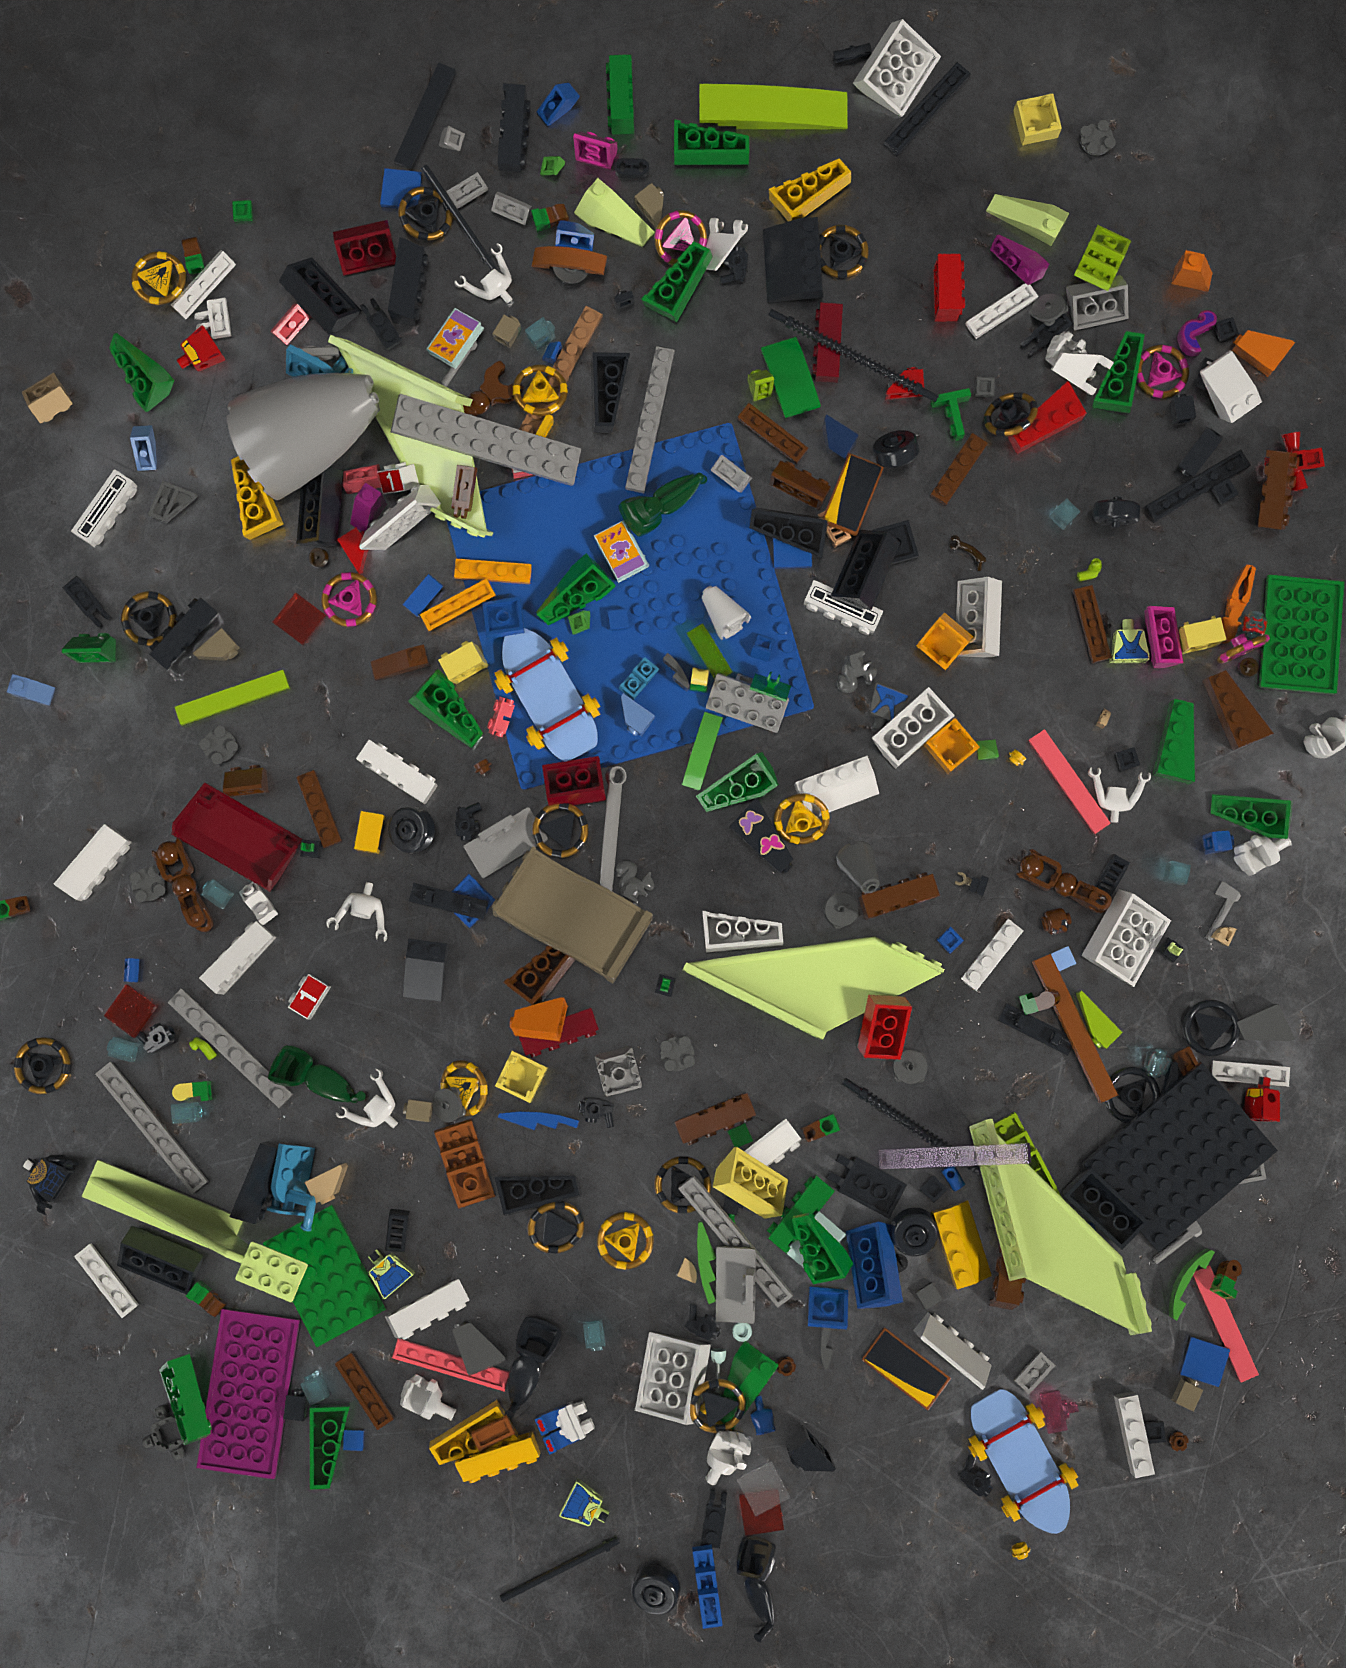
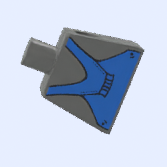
M876 683L873 688L868 714L876 718L872 728L880 731L885 727L886 722L889 723L903 710L910 695Z

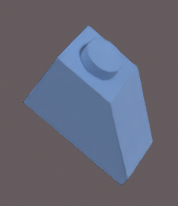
M152 425L133 426L130 441L137 471L156 470V441Z
M14 674L11 676L7 693L48 706L51 704L55 687Z
M623 693L621 700L625 723L628 727L627 731L634 736L638 734L642 737L654 720L655 715Z

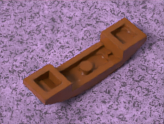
M536 247L532 267L550 269L552 266L584 270L586 273L604 275L607 256L570 247Z

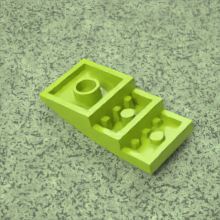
M1097 225L1074 276L1108 291L1125 257L1131 240Z

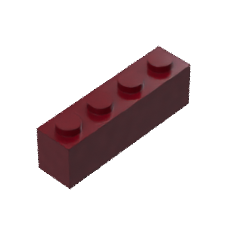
M820 302V307L815 312V320H818V327H815L814 331L818 330V333H823V336L828 335L829 339L837 340L838 344L841 343L843 304ZM819 342L813 348V357H816V364L812 366V375H815L816 382L838 383L840 352L836 353V350L831 351L830 347L826 348V345L821 346L822 343Z
M592 1008L565 1017L560 1041L519 1036L525 1056L530 1055L533 1058L541 1055V1050L548 1048L549 1051L560 1048L559 1044L567 1042V1045L578 1042V1037L585 1035V1038L595 1036L599 1027Z

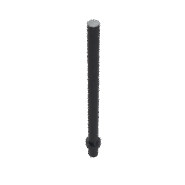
M427 164L422 166V171L481 256V261L488 266L490 271L494 268L496 269L497 266L492 261L491 254L486 252Z
M618 1536L608 1541L605 1539L602 1541V1544L501 1594V1601L505 1602L604 1551H611L610 1548L620 1544Z

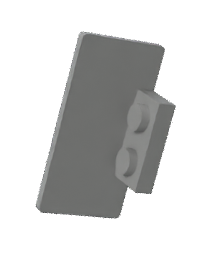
M719 673L716 675L706 709L775 733L778 732L789 697L784 702L749 690L753 678L737 674L736 679Z
M529 807L514 816L509 815L479 833V837L464 845V849L482 878H486L521 857L527 850L530 851L533 846L537 847L532 832L535 816ZM539 829L543 842L547 841L546 834L543 830Z
M717 1246V1322L751 1324L755 1322V1248Z

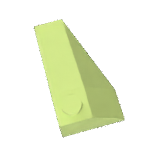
M599 178L585 192L574 212L588 226L602 229L608 234L612 233L642 247L655 234V231Z
M997 194L994 195L986 212L1052 246L1069 215L1068 212L1052 204Z

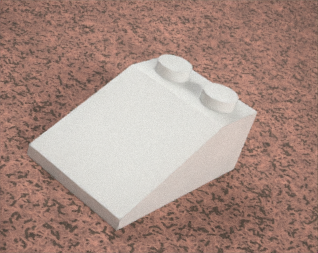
M1228 351L1200 371L1220 419L1233 423L1262 403L1256 386L1232 351Z

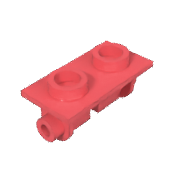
M499 697V700L495 701L493 707L495 713L493 718L489 719L487 725L488 733L494 735L496 731L495 735L500 737L506 734L509 721L503 720V717L511 718L515 707L513 700L507 699L504 702L505 698Z

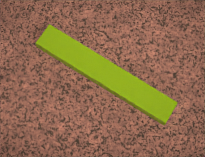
M280 670L176 706L175 710L180 725L183 726L290 689L284 670Z

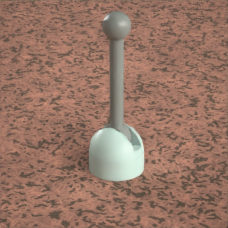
M713 1348L710 1350L711 1360L716 1363V1379H720V1364L726 1358V1349ZM720 1386L716 1387V1390L714 1392L720 1393L722 1395Z

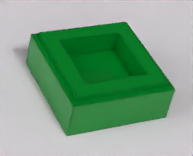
M251 200L232 201L234 222L253 221Z
M745 1123L728 1130L734 1147L739 1148L753 1141Z

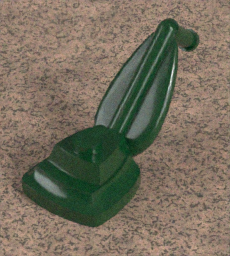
M699 472L676 478L659 487L652 497L636 496L622 501L618 505L619 511L626 524L637 536L646 535L656 529L662 522L661 514H672L680 509L693 496L699 484H706L707 477Z
M285 1045L280 1050L268 1074V1079L274 1084L282 1086L306 1084L307 1088L313 1093L333 1101L357 1103L358 1101H363L366 1097L362 1091L355 1094L350 1084L333 1069L322 1064L313 1065L312 1057L304 1050L294 1046Z

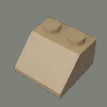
M54 372L22 391L27 406L40 424L50 421L54 415L68 410L70 405L73 404Z
M347 1163L341 1164L305 1182L310 1194L315 1197L316 1203L321 1202V1205L335 1199L334 1194L340 1190L348 1167Z

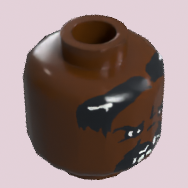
M1062 908L1047 910L1044 916L1041 917L1044 931H1048L1051 935L1067 932L1069 924L1072 923L1070 914L1066 913Z

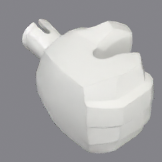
M1068 331L1055 335L1047 349L1045 359L1051 365H1054L1061 353L1087 354L1085 350L1086 341L1081 339L1078 342H1074L1072 340L1073 334ZM1092 370L1087 381H1091L1094 378L1096 371Z
M1346 715L1341 720L1336 717H1330L1322 725L1319 723L1311 724L1309 729L1314 735L1305 736L1303 741L1306 750L1313 757L1322 759L1334 755L1346 746Z
M1253 835L1250 841L1234 847V860L1242 871L1248 876H1252L1261 869L1279 862V851L1290 846L1291 841L1288 837V839L1279 838L1272 842L1268 837Z
M417 1374L410 1380H406L401 1393L400 1405L428 1420L436 1413L451 1421L456 1412L455 1408L441 1402L440 1399L443 1393L436 1380L432 1379L428 1382Z
M726 1430L719 1431L715 1435L707 1454V1463L711 1469L705 1479L709 1484L716 1485L721 1474L731 1475L736 1469L744 1470L747 1463L742 1459V1454L750 1455L751 1444L744 1434Z

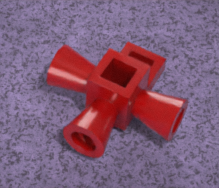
M1300 432L1283 434L1281 437L1287 452L1297 453V457H1299L1298 468L1294 471L1296 484L1291 491L1308 489L1302 471L1325 466L1322 448L1299 451ZM1264 457V466L1267 465L1270 457Z

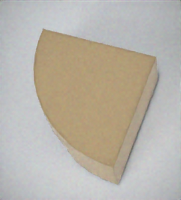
M1103 709L1096 726L1104 728L1107 725L1111 712Z
M1228 926L1220 927L1211 937L1221 944L1229 946L1237 929Z
M685 1257L677 1276L696 1283L697 1272L695 1266Z

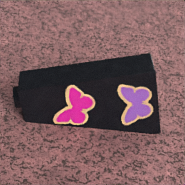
M755 798L729 828L779 875L782 871L786 874L793 866L791 864L793 857L760 802Z

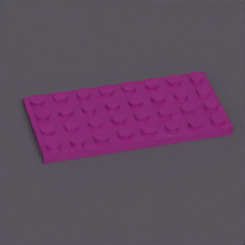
M221 1309L205 1410L212 1429L209 1436L201 1439L196 1468L268 1479L276 1478L285 1421L283 1419L285 1401L290 1389L300 1319Z

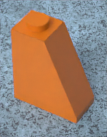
M1185 250L1175 266L1172 284L1208 292L1212 271L1205 255Z
M1247 330L1244 335L1239 334L1233 342L1235 347L1232 351L1268 377L1295 342Z
M560 997L515 1010L514 1017L510 1019V1028L514 1035L560 1041L568 1007L565 998Z

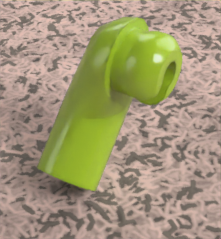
M1094 558L1091 560L1086 571L1077 572L1078 581L1096 578L1102 569L1101 560Z
M199 1037L193 1038L194 1040L189 1042L192 1050L200 1048L208 1060L213 1059L217 1055L212 1047Z

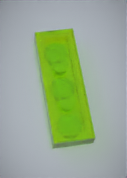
M703 623L687 632L688 638L714 680L718 673L725 676L733 673Z

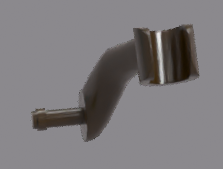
M953 535L951 540H955L957 543H951L950 548L957 549L959 547L970 553L978 562L977 571H981L982 563L986 562V557L974 546L960 541L959 536Z

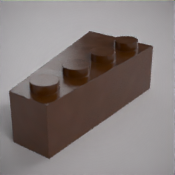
M1266 450V457H1270L1264 469L1267 481L1264 482L1262 487V495L1265 496V500L1261 501L1258 527L1282 530L1285 529V526H1288L1290 515L1287 513L1288 507H1291L1293 502L1291 489L1296 484L1294 471L1298 468L1299 457H1297V453Z
M1226 670L1203 680L1232 750L1274 734Z
M925 872L916 875L917 879L911 881L909 878L899 880L898 885H883L880 887V890L873 893L862 892V896L858 900L864 919L867 920L939 897L940 894L934 875H928Z
M547 946L543 952L534 956L528 964L518 969L512 977L507 978L503 983L531 1005L542 1003L575 959Z
M745 1092L674 1122L683 1144L687 1143L689 1146L699 1142V1137L706 1136V1138L716 1135L717 1130L723 1128L726 1131L735 1127L734 1124L741 1121L742 1124L753 1119L752 1117L756 1113L748 1093Z
M999 1243L998 1253H1001V1257L997 1258L995 1266L998 1276H995L992 1284V1290L995 1292L994 1299H990L989 1306L1013 1310L1023 1302L1024 1291H1021L1022 1283L1025 1284L1026 1278L1009 1281Z

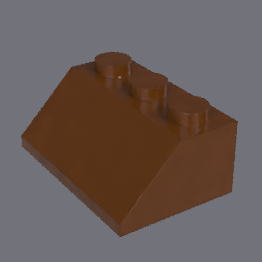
M780 461L771 474L769 483L772 487L817 510H820L831 488L824 479H816L812 477L810 472L796 469L795 465L789 461Z

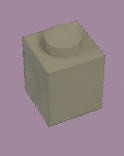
M503 315L493 332L494 340L511 348L521 331L519 320L513 316Z
M408 1099V1103L404 1104L403 1114L409 1120L431 1122L433 1102Z
M1190 1378L1187 1381L1180 1379L1171 1400L1194 1412L1203 1389L1198 1387V1382Z

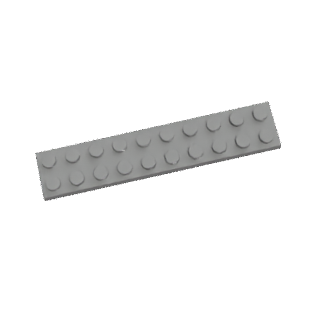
M403 394L398 395L390 431L397 435L570 486L574 485L581 448Z

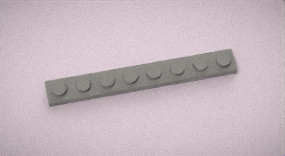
M656 346L625 487L629 491L645 492L675 354L673 349Z
M181 988L170 999L168 1004L278 1108H281L291 1098L293 1093L286 1086L272 1083L268 1079L269 1070L184 989Z
M109 1062L95 1074L191 1194L196 1193L209 1182L113 1062Z
M695 1175L679 1186L678 1189L726 1246L755 1248ZM756 1250V1282L778 1308L793 1297V1293Z

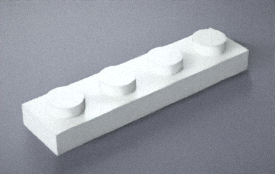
M220 250L171 306L184 319H187L236 264L224 251Z
M1025 283L966 321L965 325L974 338L977 339L1034 302L1039 296L1031 285Z
M1007 919L964 973L961 980L974 991H977L1022 934L1023 930Z
M1211 1061L1210 1072L1217 1081L1258 1084L1259 1077L1271 1078L1270 1085L1289 1087L1290 1067Z
M92 1243L74 1256L121 1318L125 1317L139 1305Z

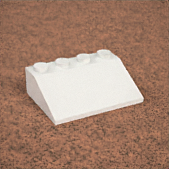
M901 19L890 24L853 84L867 97L898 116L903 117L941 56Z
M420 484L414 486L410 490L411 493L408 496L401 497L397 501L396 506L387 509L383 513V517L371 522L370 528L363 535L359 545L360 549L386 550L431 513V507L437 508L441 503L430 487Z
M1119 889L1081 956L1134 987L1171 920L1135 894Z
M928 1312L913 1331L921 1340L983 1390L992 1366L988 1362L990 1358L982 1351L977 1353L973 1350L974 1345L966 1338L962 1341L957 1336L959 1332L952 1326L948 1328L942 1324L944 1320L936 1313L931 1315Z
M649 1332L635 1411L685 1425L695 1424L690 1416V1401L694 1390L705 1381L711 1344ZM702 1394L696 1404L697 1415H699Z

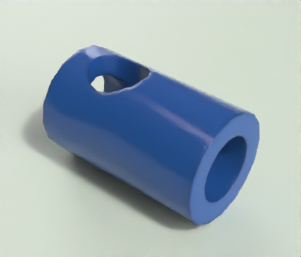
M125 958L124 982H138L140 959Z
M954 1164L941 1171L953 1191H957L966 1185Z

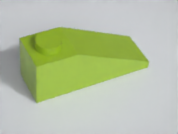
M761 369L752 371L748 375L747 381L753 401L771 397L774 384L773 375L767 370L761 371Z
M1082 990L1076 992L1084 1022L1093 1044L1098 1049L1100 1047L1107 1049L1123 1032Z

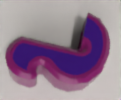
M1204 310L1200 312L1196 319L1186 321L1179 329L1177 334L1178 345L1186 355L1195 357L1201 353V347L1195 337L1212 329L1213 325L1216 324L1217 316L1213 311Z

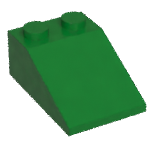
M99 633L98 636L91 637L90 634H79V637H72L62 648V653L77 663L116 662V639L107 633Z

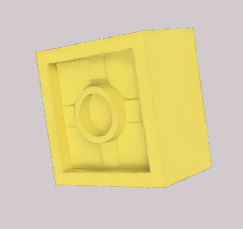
M1053 94L1016 102L1013 111L1022 145L1058 138L1062 127Z
M1212 616L1211 620L1193 624L1185 622L1184 626L1178 627L1182 654L1217 647L1226 640L1221 617L1216 618Z
M472 641L463 642L461 644L462 647L450 654L445 652L441 655L442 658L438 660L448 679L455 684L462 682L489 666L479 646Z
M512 1051L495 1086L531 1103L548 1067L516 1051Z

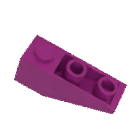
M999 234L996 235L990 248L1027 285L1042 279L1049 266V263L1036 251Z

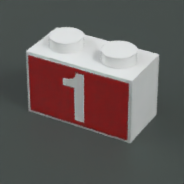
M406 462L384 466V470L377 472L383 494L407 491L419 484L414 464L406 465Z
M308 974L307 977L304 976L299 982L298 986L300 988L298 992H294L288 1001L290 1003L288 1008L311 1020L331 986Z

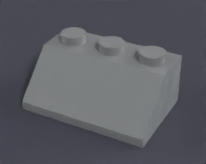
M1121 275L1115 276L1108 291L1089 282L1066 287L1067 305L1070 319L1073 323V330L1129 319L1128 284Z

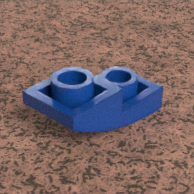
M428 574L403 605L418 617L442 589L443 585Z

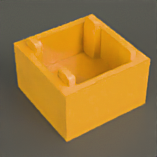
M944 612L916 646L946 670L972 640L973 636Z
M956 718L924 744V747L947 774L980 748Z

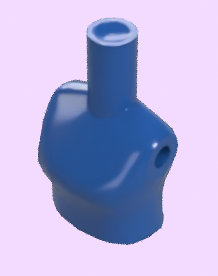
M757 1396L754 1400L757 1410L751 1414L756 1435L776 1431L772 1409L764 1408L762 1397Z

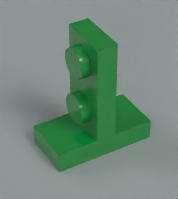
M970 388L939 394L936 402L930 401L932 408L946 406V417L950 418L951 425H949L950 434L954 436L955 441L962 440L965 435L958 403L969 401L971 397Z

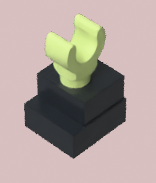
M1166 937L1157 949V952L1173 963L1183 952L1184 948L1174 940Z

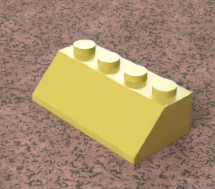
M734 1147L716 1168L713 1187L764 1219L782 1216L788 1179L738 1147Z

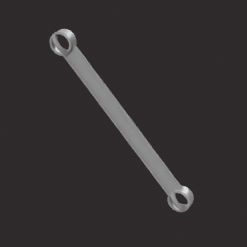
M620 766L609 768L605 774L606 781L608 782L599 885L612 892L622 784L626 781L627 777L625 770ZM616 770L619 771L621 776L618 783L614 781Z

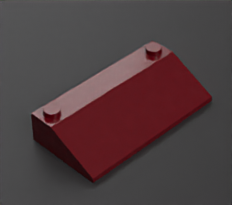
M205 782L173 821L171 835L269 892L281 878L302 842V838Z

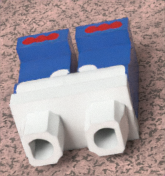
M571 1401L535 1417L534 1420L541 1436H543L542 1439L549 1455L585 1438L586 1434L595 1428L591 1418L581 1422L579 1415L587 1412L584 1401L576 1403Z

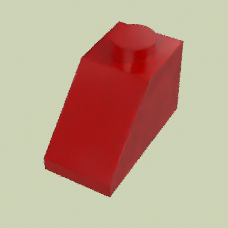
M911 367L901 373L900 376L905 375L904 378L907 379L909 377L910 381L914 380V383L919 382L924 387L923 369ZM896 382L887 390L885 400L923 396L912 393L911 389L908 391V388H903V385L898 386V382Z
M356 527L337 540L357 572L362 574L368 550L360 549L359 545L364 531L359 532Z

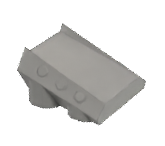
M625 1046L620 1049L599 1053L595 1056L597 1070L606 1097L642 1087L632 1047Z

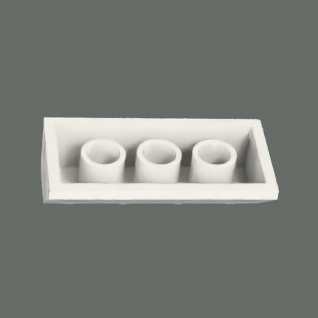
M991 577L958 581L956 622L973 636L972 640L958 656L982 658L999 656L1002 581Z
M928 687L873 736L872 740L882 755L896 769L955 715Z
M868 756L797 781L794 784L797 794L806 793L816 796L823 801L829 812L879 794L875 774ZM801 801L817 817L821 816V811L817 805Z
M104 824L56 880L54 885L76 900H86L92 894V888L104 880V874L108 869L112 870L115 867L119 856H123L129 850L131 841L114 827Z
M785 1119L744 1152L764 1165L769 1166L773 1162L777 1164L784 1159V1153L789 1149L791 1152L800 1146L801 1138L787 1119Z

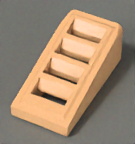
M825 511L819 513L818 517H823ZM827 526L826 534L833 548L851 541L852 537L849 533L841 530L832 533L831 530L835 528ZM843 533L844 536L835 538L836 535Z

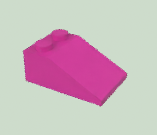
M592 132L574 133V149L577 161L609 170L612 169L617 153V142L614 139L598 137Z

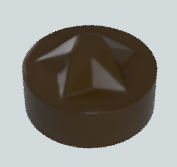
M322 548L312 549L309 553L310 564L315 567H324L328 562L327 551Z
M1245 658L1238 665V671L1244 677H1252L1259 669L1258 662L1253 658Z

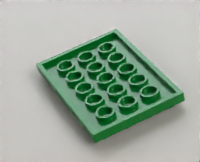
M1267 575L1264 621H1267L1265 634L1270 636V640L1262 645L1259 688L1337 694L1344 581Z
M333 1205L314 1215L311 1231H304L300 1228L303 1224L302 1221L263 1242V1245L308 1264L293 1303L316 1348L387 1309Z

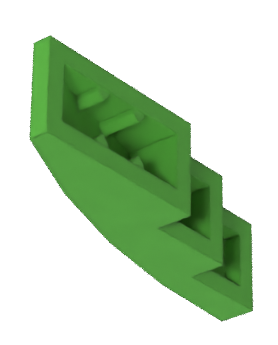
M700 1220L698 1221L697 1230L698 1264L708 1304L716 1302L709 1283L715 1281L716 1277L709 1261L716 1259L703 1222Z

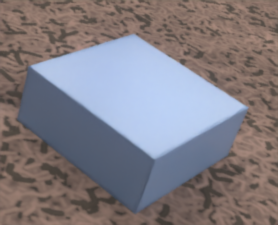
M1069 946L1051 953L1059 971L1076 964Z

